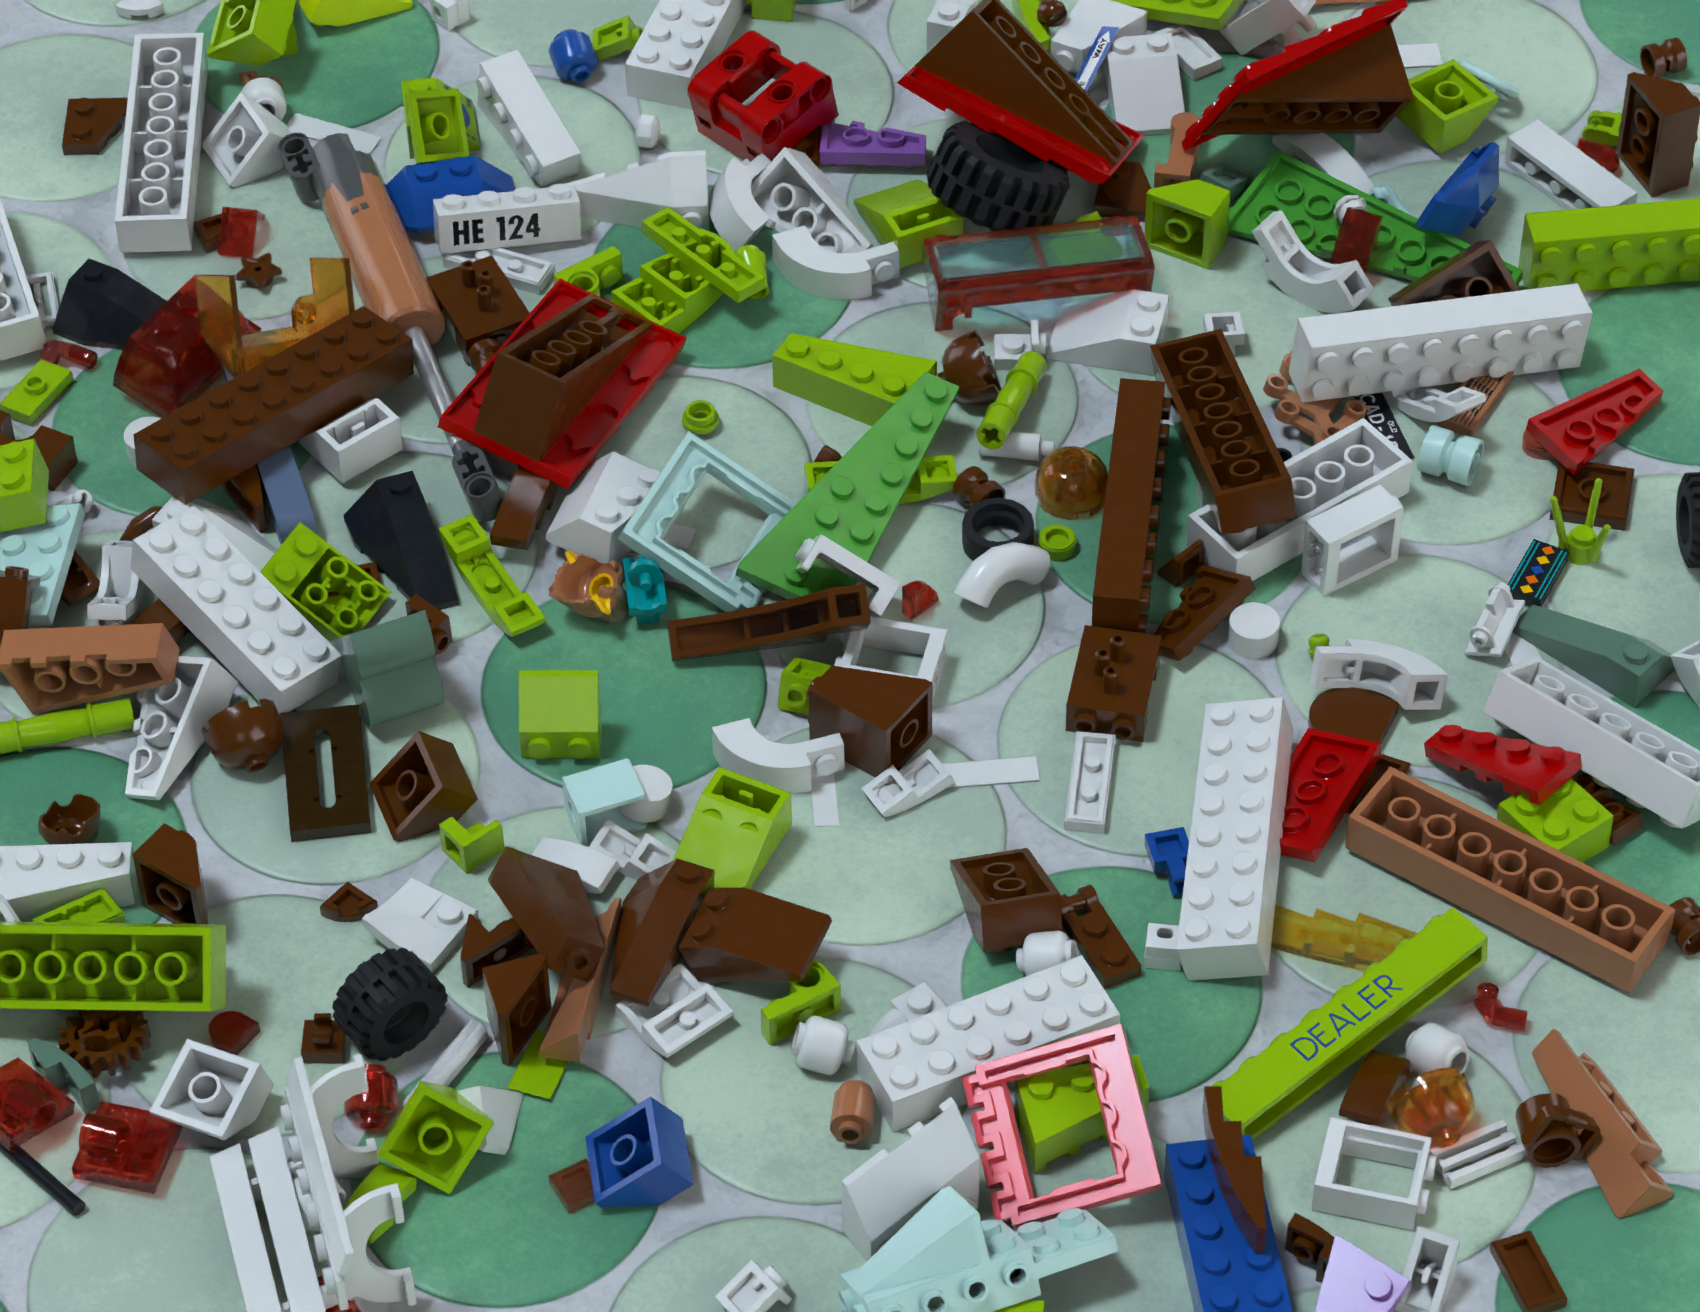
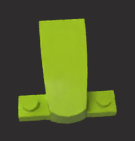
M667 207L643 220L641 232L669 253L641 265L639 278L611 291V302L679 334L707 311L724 293L737 303H740L763 290L766 277L737 257L731 245L722 237L705 229L697 228L670 207Z

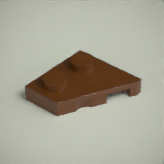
M128 97L68 99L62 140L63 154L98 155L107 145V141L114 137L122 128L121 120L126 116Z

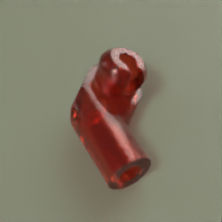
M1583 138L1579 139L1576 148H1579L1596 163L1606 168L1607 171L1614 173L1619 168L1620 160L1612 146Z
M57 340L47 341L43 345L44 350L40 353L41 359L57 365L60 358H63L87 369H92L98 359L97 353L78 344Z
M1487 982L1479 984L1477 994L1473 996L1474 1006L1486 1022L1493 1026L1524 1031L1528 1011L1503 1006L1498 999L1499 988L1495 984Z

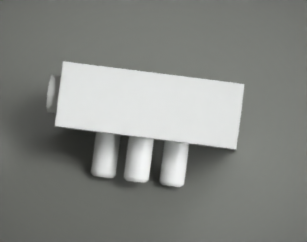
M1244 0L1222 30L1219 31L1241 56L1272 37L1281 47H1285L1288 44L1291 45L1298 42L1300 39L1299 34L1291 27L1298 22L1306 32H1310L1316 27V22L1308 14L1316 0Z

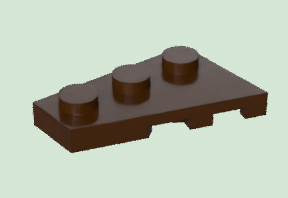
M1199 564L1194 571L1197 579L1192 587L1185 586L1179 595L1182 600L1181 604L1177 609L1167 613L1154 635L1162 636L1161 656L1181 661L1184 657L1191 654L1194 647L1209 633L1216 630L1219 623L1236 607L1242 605L1244 599L1256 589L1250 576Z

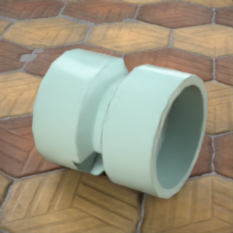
M1432 425L1425 436L1420 450L1417 465L1418 471L1437 477L1446 473L1448 480L1470 486L1481 463L1484 441L1467 435L1456 439L1454 431Z

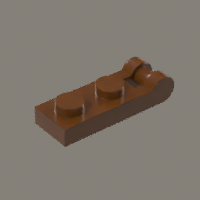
M1089 884L1079 888L1077 894L1072 896L1060 895L1062 925L1070 938L1076 941L1078 950L1102 987L1106 989L1140 976L1141 963L1099 902L1094 887ZM1084 909L1086 914L1078 917L1075 911Z

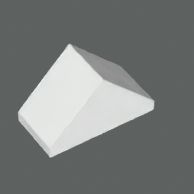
M1422 1226L1417 1227L1403 1276L1410 1280L1411 1286L1395 1308V1311H1441L1456 1274L1461 1239Z

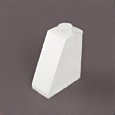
M1079 0L1051 40V55L1068 73L1078 75L1103 26L1119 27L1115 37L1146 35L1147 11L1112 0Z

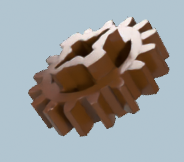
M78 1010V1018L68 1016L65 1019L67 1027L59 1028V1048L76 1060L86 1071L92 1070L93 1078H98L101 1071H108L110 1076H115L116 1068L119 1067L127 1071L130 1070V1061L132 1059L142 1061L144 1059L142 1050L150 1049V1030L148 1021L144 1020L142 1011Z

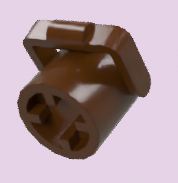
M1547 1093L1533 1096L1522 1102L1516 1109L1515 1118L1526 1157L1529 1163L1536 1167H1557L1571 1160H1580L1600 1134V1128L1593 1117L1570 1108L1567 1099L1559 1094ZM1576 1128H1578V1129H1584V1130L1581 1132V1134L1578 1136V1132H1577V1129H1576Z

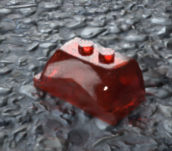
M196 274L129 337L117 363L113 377V386L161 418H164L198 399L223 374L221 361L240 357L260 338L262 328L245 318L243 313L225 295Z

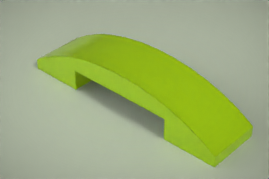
M954 455L925 456L900 505L925 500L952 490L958 478ZM838 461L804 463L808 492Z
M473 514L438 528L444 546L465 584L487 615L503 632L510 637H514L546 623V617L529 593H521L492 552L490 538Z

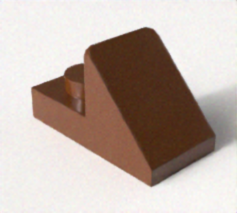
M472 914L468 915L460 956L463 983L467 988L483 979V967L515 960L534 948L514 918L502 921L495 929L489 932Z

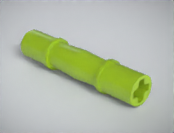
M1028 351L1020 356L1014 368L1007 374L1006 384L1000 390L995 402L987 408L985 417L976 432L977 440L985 448L998 449L1004 444L1010 432L1016 427L1019 419L1018 416L1025 408L1029 397L1033 396L1037 391L1038 384L1047 369L1046 360L1039 353Z
M130 698L94 705L89 703L87 708L52 712L19 721L14 717L12 720L0 722V754L15 751L20 753L23 752L22 748L57 744L90 735L94 739L100 735L131 730L134 727V717Z

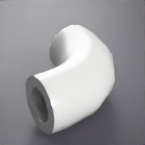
M1017 542L991 547L972 561L953 593L988 608L998 589L1007 582L1018 580L1029 585L1040 583L1048 573L1050 555L1046 550L1038 546Z

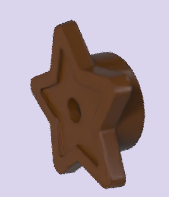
M266 253L258 258L242 257L241 264L243 268L236 274V280L245 281L252 288H264L272 283L274 276L281 275L282 270L280 267L272 264L270 253Z

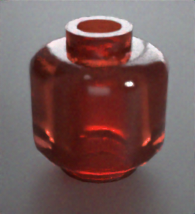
M365 1064L369 1092L357 1094L347 1099L343 1103L344 1114L350 1121L359 1123L360 1128L376 1130L383 1128L385 1122L394 1118L398 1113V1082L396 1077L386 1071L384 1066Z

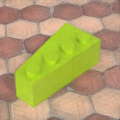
M790 333L772 355L773 387L870 426H873L925 372L937 376L936 360Z

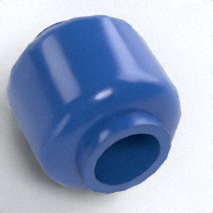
M573 29L557 34L548 50L558 77L563 80L585 81L591 76V73L598 64V57L590 37L583 32Z

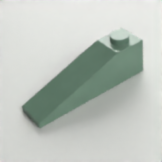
M1534 604L1519 616L1513 633L1633 708L1675 671L1670 657L1672 654L1650 640Z

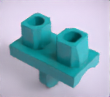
M639 556L637 560L622 558L629 616L636 615L638 624L658 623L660 621V613L668 612L663 570L656 561L646 559L643 556Z

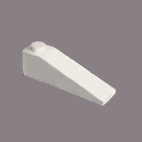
M784 147L751 184L754 200L770 217L765 226L781 233L805 225L818 245L836 253H856L874 246L829 180L804 152Z
M172 496L152 519L153 528L195 505L259 572L277 551L276 548L233 512L201 498H196L184 505Z
M178 656L174 683L138 691L137 700L141 703L140 718L134 720L133 731L137 734L136 749L130 753L125 790V795L129 798L160 800L205 741L201 732L202 728L204 727L208 730L210 728L208 720L228 707L238 680L213 658Z

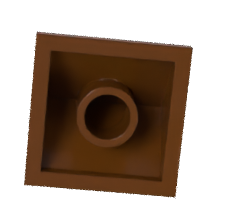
M542 954L482 968L488 1021L502 1064L509 1067L552 1009L547 956Z

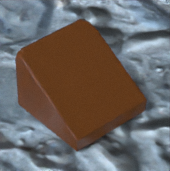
M1200 539L1160 568L1157 574L1174 587L1180 586L1195 575L1194 571L1199 564H1203L1204 542Z

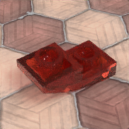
M1348 207L1336 239L1330 263L1342 264L1357 260L1366 275L1371 253L1376 248L1383 216Z

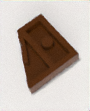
M1123 161L1103 184L1098 185L1093 212L1097 211L1100 217L1145 222L1146 193L1152 188L1140 163Z

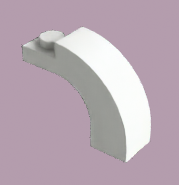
M1282 210L1271 213L1252 231L1267 257L1260 264L1267 275L1291 298L1314 310L1326 313L1351 311L1374 291L1357 260L1342 264H1331L1311 254L1298 238Z
M805 225L772 235L773 263L780 274L794 287L817 297L834 300H853L872 296V285L899 277V249L894 242L856 253H836L818 245Z

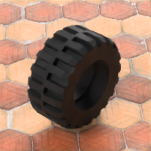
M967 121L955 123L946 130L927 171L928 186L931 188L933 195L941 199L943 205L953 209L957 215L971 220L972 223L980 227L982 225L989 228L990 231L1005 233L1007 236L1015 238L1018 236L1024 239L1037 238L1050 230L1070 187L1069 175H1067L1065 167L1060 166V164L1051 159L1045 162L999 133L992 134Z

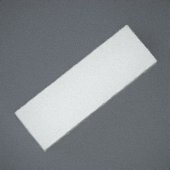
M503 248L446 253L443 257V267L452 269L461 266V263L464 261L473 262L492 255L514 288L538 295L542 293L553 277V274H555V263Z
M1076 731L1064 830L1104 834L1116 735Z

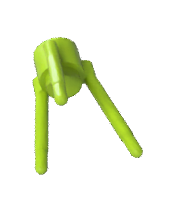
M1601 478L1595 480L1585 525L1574 527L1568 535H1566L1557 497H1550L1551 510L1559 539L1558 547L1569 551L1568 560L1576 565L1597 562L1599 552L1611 530V526L1605 524L1598 537L1593 530L1601 494Z

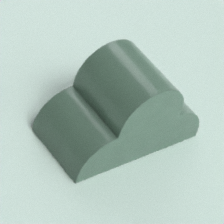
M425 610L348 634L330 642L342 655L340 671L345 681L350 685L355 703L359 704L360 714L368 728L444 703L443 686L434 658V640Z

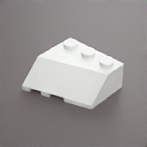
M614 451L594 460L570 486L546 533V541L567 551L572 550L576 554L583 553L584 555L594 557L599 563L606 564L612 560L619 561L627 551L630 552L632 549L617 538L654 484L660 472Z
M949 1097L939 1105L942 1113L924 1126L919 1120L907 1130L908 1137L900 1146L893 1151L883 1148L842 1180L843 1232L866 1262L942 1188L951 1186L974 1209H979V1155L956 1102L952 1097Z

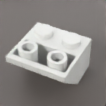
M378 398L360 404L299 439V444L342 484L403 450L399 417Z

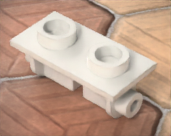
M1500 582L1490 588L1486 606L1476 626L1470 631L1471 639L1465 649V655L1502 656L1526 603L1525 600H1514L1510 587L1507 584Z

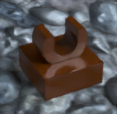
M314 1013V1020L304 1021L301 1057L304 1063H344L347 1035L337 1025V1022L332 1020L331 1013Z

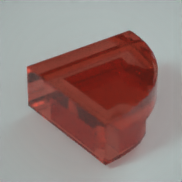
M917 580L902 587V614L911 620L915 619L938 602V593L924 581Z

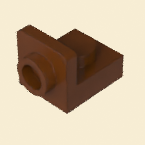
M415 594L405 602L407 615L425 610L434 640L436 656L444 652L449 644L453 642L449 616Z

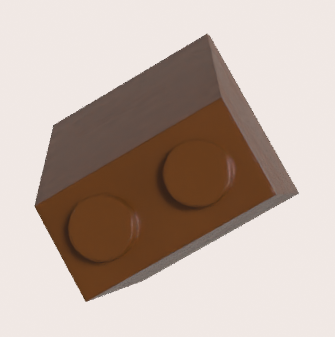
M831 666L821 677H816L808 688L810 740L840 733L844 742L845 762L875 778L892 765L899 771L932 736V682L926 679Z

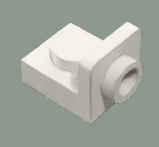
M1031 319L1030 334H994L995 370H1012L1020 356L1028 351L1046 355V333H1039L1038 319Z
M752 1259L715 1296L728 1312H766L778 1299L786 1305L793 1300L783 1289L788 1284V1281L771 1264L764 1269Z

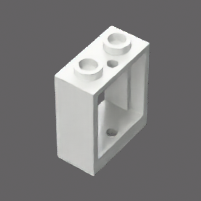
M1378 485L1306 520L1301 574L1323 596H1326L1397 561L1403 516V506L1399 499L1391 496L1381 485ZM1371 530V536L1340 550L1341 544Z
M870 616L871 622L867 630L844 633L842 651L845 652L843 657L837 656L834 666L926 679L932 682L933 704L948 656V629ZM862 645L923 656L918 675L914 676L856 666Z
M1330 1117L1314 1183L1312 1210L1413 1231L1417 1214L1425 1216L1430 1190L1423 1189L1424 1180L1433 1181L1437 1156L1430 1155L1432 1137ZM1342 1154L1413 1168L1414 1174L1408 1198L1335 1184Z

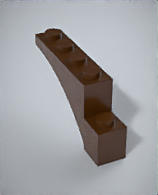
M865 584L826 588V590L741 610L667 621L671 660L679 661L825 642L828 634L867 630L871 620Z

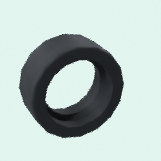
M999 497L984 499L973 504L965 512L962 522V544L964 552L972 561L991 547L1010 542L1034 544V521L1032 514L1024 505L1014 500ZM999 524L1009 526L1020 534L1008 541L996 542L980 537L977 532L986 526Z

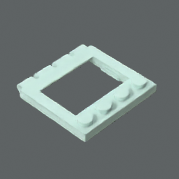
M688 431L617 539L646 559L656 561L661 569L725 612L756 607L762 599V594L767 590L735 576L739 563L727 582L711 573L712 570L683 550H677L662 539L706 472L769 514L741 560L778 524L796 503Z

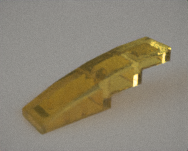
M1275 905L1271 948L1325 963L1366 970L1372 963L1381 962L1393 953L1396 946L1406 938L1411 939L1418 933L1362 913L1358 914L1354 922L1317 908L1312 918Z

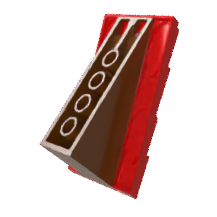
M982 0L897 82V84L940 110L945 111L948 108L986 132L992 134L999 133L1045 162L1051 159L1092 184H1103L1145 136L1111 119L1000 0Z
M1391 0L1364 9L1361 16L1332 25L1317 36L1285 46L1282 49V53L1245 66L1234 76V83L1225 87L1218 94V101L1209 105L1201 113V119L1194 122L1185 131V138L1181 141L1184 153L1220 135L1380 133L1414 98L1391 26L1408 7L1406 0Z
M559 279L440 417L438 428L451 434L455 433V436L484 450L486 448L489 452L516 465L520 464V467L545 479H551L553 483L568 489L596 459L597 453L620 429L621 423L654 388L658 379L676 361L678 354L684 348L687 337L563 279Z

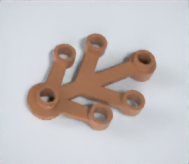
M1292 351L1283 358L1279 369L1281 375H1269L1263 387L1266 395L1281 400L1275 411L1276 419L1312 436L1314 445L1364 418L1367 412V407L1363 402L1355 399L1348 400L1343 409L1342 417L1333 425L1329 415L1343 399L1349 397L1302 403L1298 394L1287 389L1288 381L1292 382L1288 373ZM1299 411L1312 417L1315 423L1299 415Z

